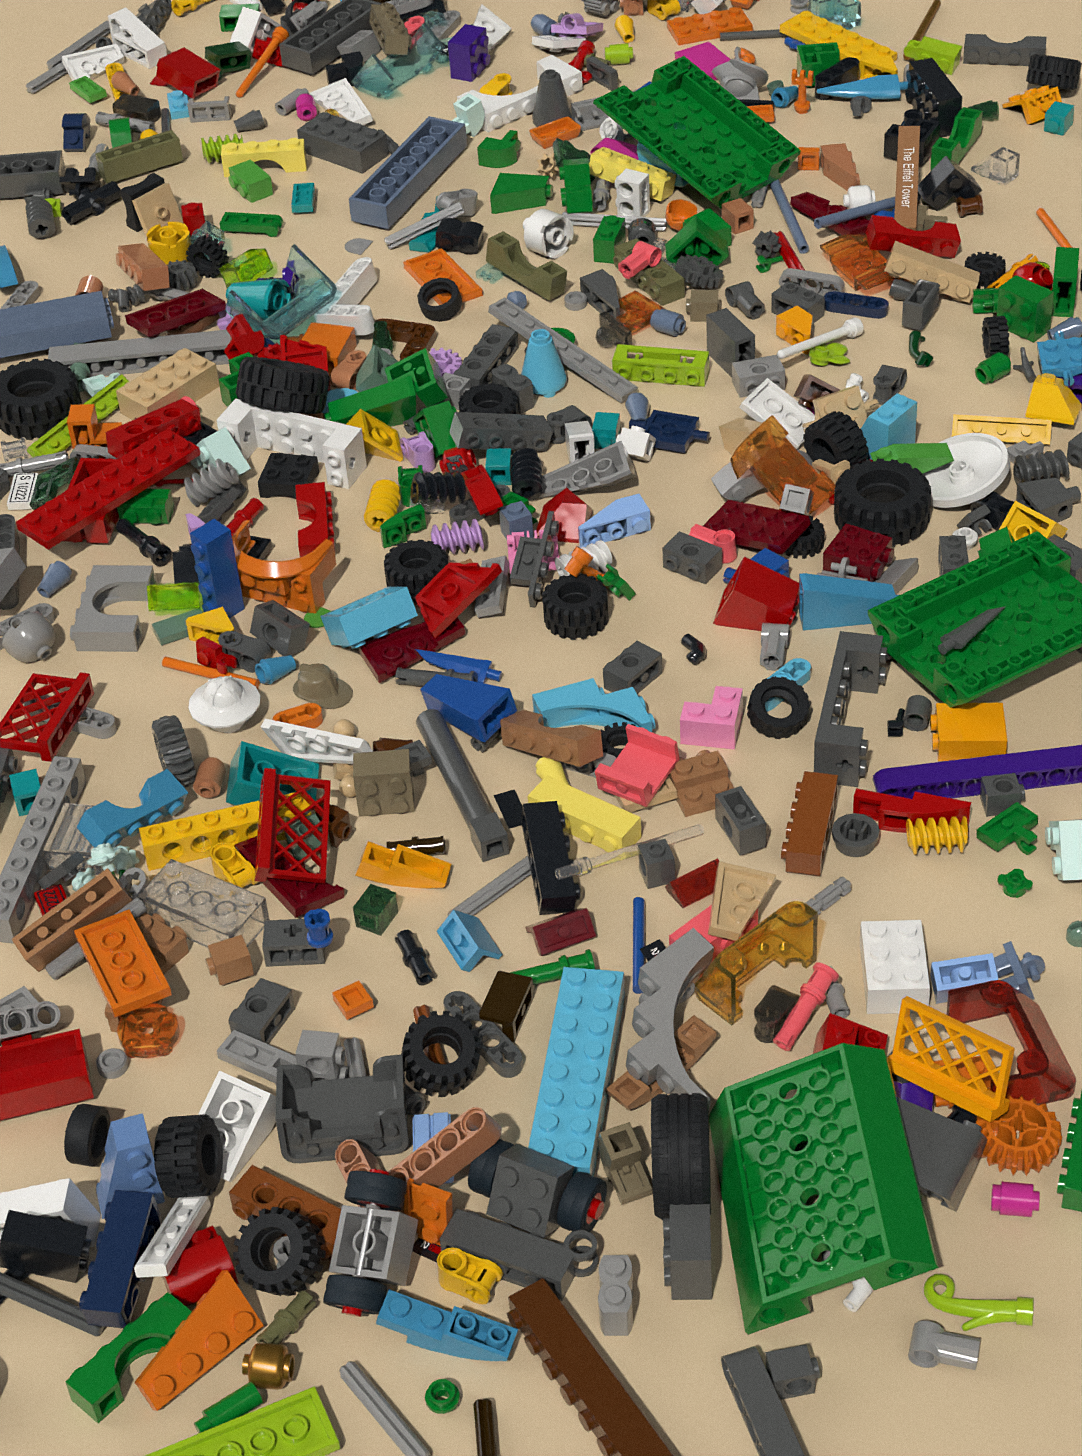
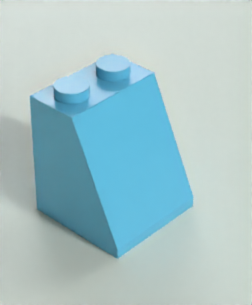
M897 393L868 416L861 427L863 436L867 441V460H872L870 453L892 444L915 443L916 401Z

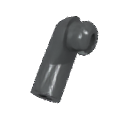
M116 288V290L110 289L108 291V299L118 303L120 312H128L130 310L129 294L126 290Z

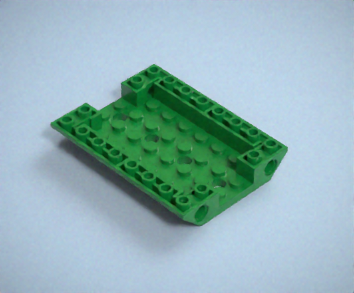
M685 56L654 70L651 84L635 92H632L623 85L593 101L594 105L721 210L723 203L738 198L743 199L780 179L801 152L793 143Z
M1036 531L869 609L868 616L876 634L883 636V647H887V653L951 708L975 700L1082 647V583L1070 575L1071 557ZM1005 607L962 649L953 648L946 654H942L939 651L938 646L942 643L940 638L943 635L948 634L988 609Z
M841 1043L723 1089L708 1118L744 1328L747 1335L809 1314L810 1308L807 1297L862 1277L866 1279L873 1290H877L938 1268L890 1065L884 1049ZM797 1089L796 1094L792 1098L784 1099L789 1091ZM808 1141L804 1149L795 1151L800 1142ZM819 1195L818 1200L814 1204L805 1205L810 1196ZM831 1251L826 1260L816 1262L821 1252Z

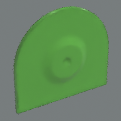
M320 607L316 614L307 612L304 620L310 623L309 627H323L324 624L320 616L331 611Z

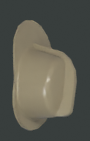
M303 663L300 665L298 680L293 685L295 696L310 703H316L326 709L340 708L349 703L352 698L350 685L334 677L328 666L319 663L311 665Z

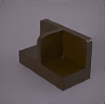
M498 971L479 1011V1018L481 1020L501 1024L502 1032L511 1042H515L534 999L532 977Z

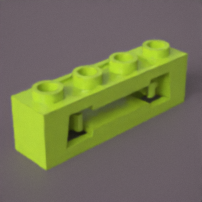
M617 344L612 359V369L628 381L705 387L709 374V351ZM628 352L643 353V358L639 359L640 354H636L635 359L628 358ZM681 356L695 357L692 363H688L686 357L680 362Z

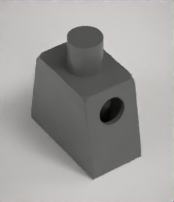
M1058 478L1017 483L1016 501L1057 523L1068 519L1072 514L1073 502L1081 500V492L1077 486L1065 488Z

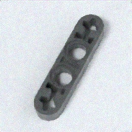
M453 991L447 994L443 1004L444 1011H450L449 1016L455 1017L457 1013L462 1016L463 1023L467 1020L469 1022L480 1021L482 1023L480 1027L471 1030H477L479 1034L478 1042H481L480 1055L500 1076L512 1078L519 1075L523 1069L520 1050L494 1022L479 1018L481 1008L468 994L462 991ZM489 1039L499 1041V1044L495 1047L483 1045ZM503 1053H504V1058H505L508 1062H504V1063H503V1056H502Z

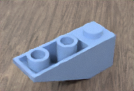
M635 494L617 499L579 526V547L586 548L587 545L595 544L599 540L609 542L650 531V510L641 495Z

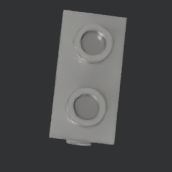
M314 0L289 19L299 31L325 13L328 5L324 1L317 3Z

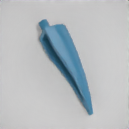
M897 74L878 75L817 89V93L843 98L866 96L871 100L900 99V90L908 89V81L899 82Z

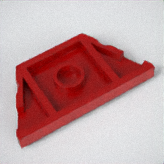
M280 335L281 360L314 366L315 368L326 370L329 374V359L326 346L310 344L304 340L297 342L289 340L286 335Z
M448 563L414 597L434 639L502 572L499 564L492 563L491 567H480L478 563Z

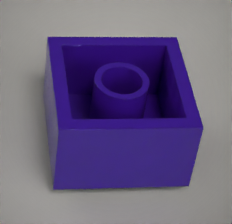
M465 24L448 42L452 79L473 82L485 67L489 65V37L485 27Z

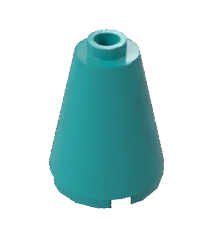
M283 279L232 283L226 290V298L230 305L271 324H280L279 320L286 318L291 304V293H287L286 289L289 285Z

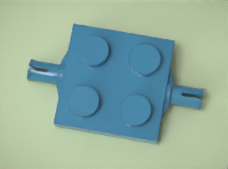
M1057 331L1054 334L1055 340L1037 342L1042 374L1050 373L1056 377H1063L1064 384L1068 386L1069 380L1070 386L1074 384L1073 376L1082 373V337L1065 339L1064 332L1060 331L1059 336Z

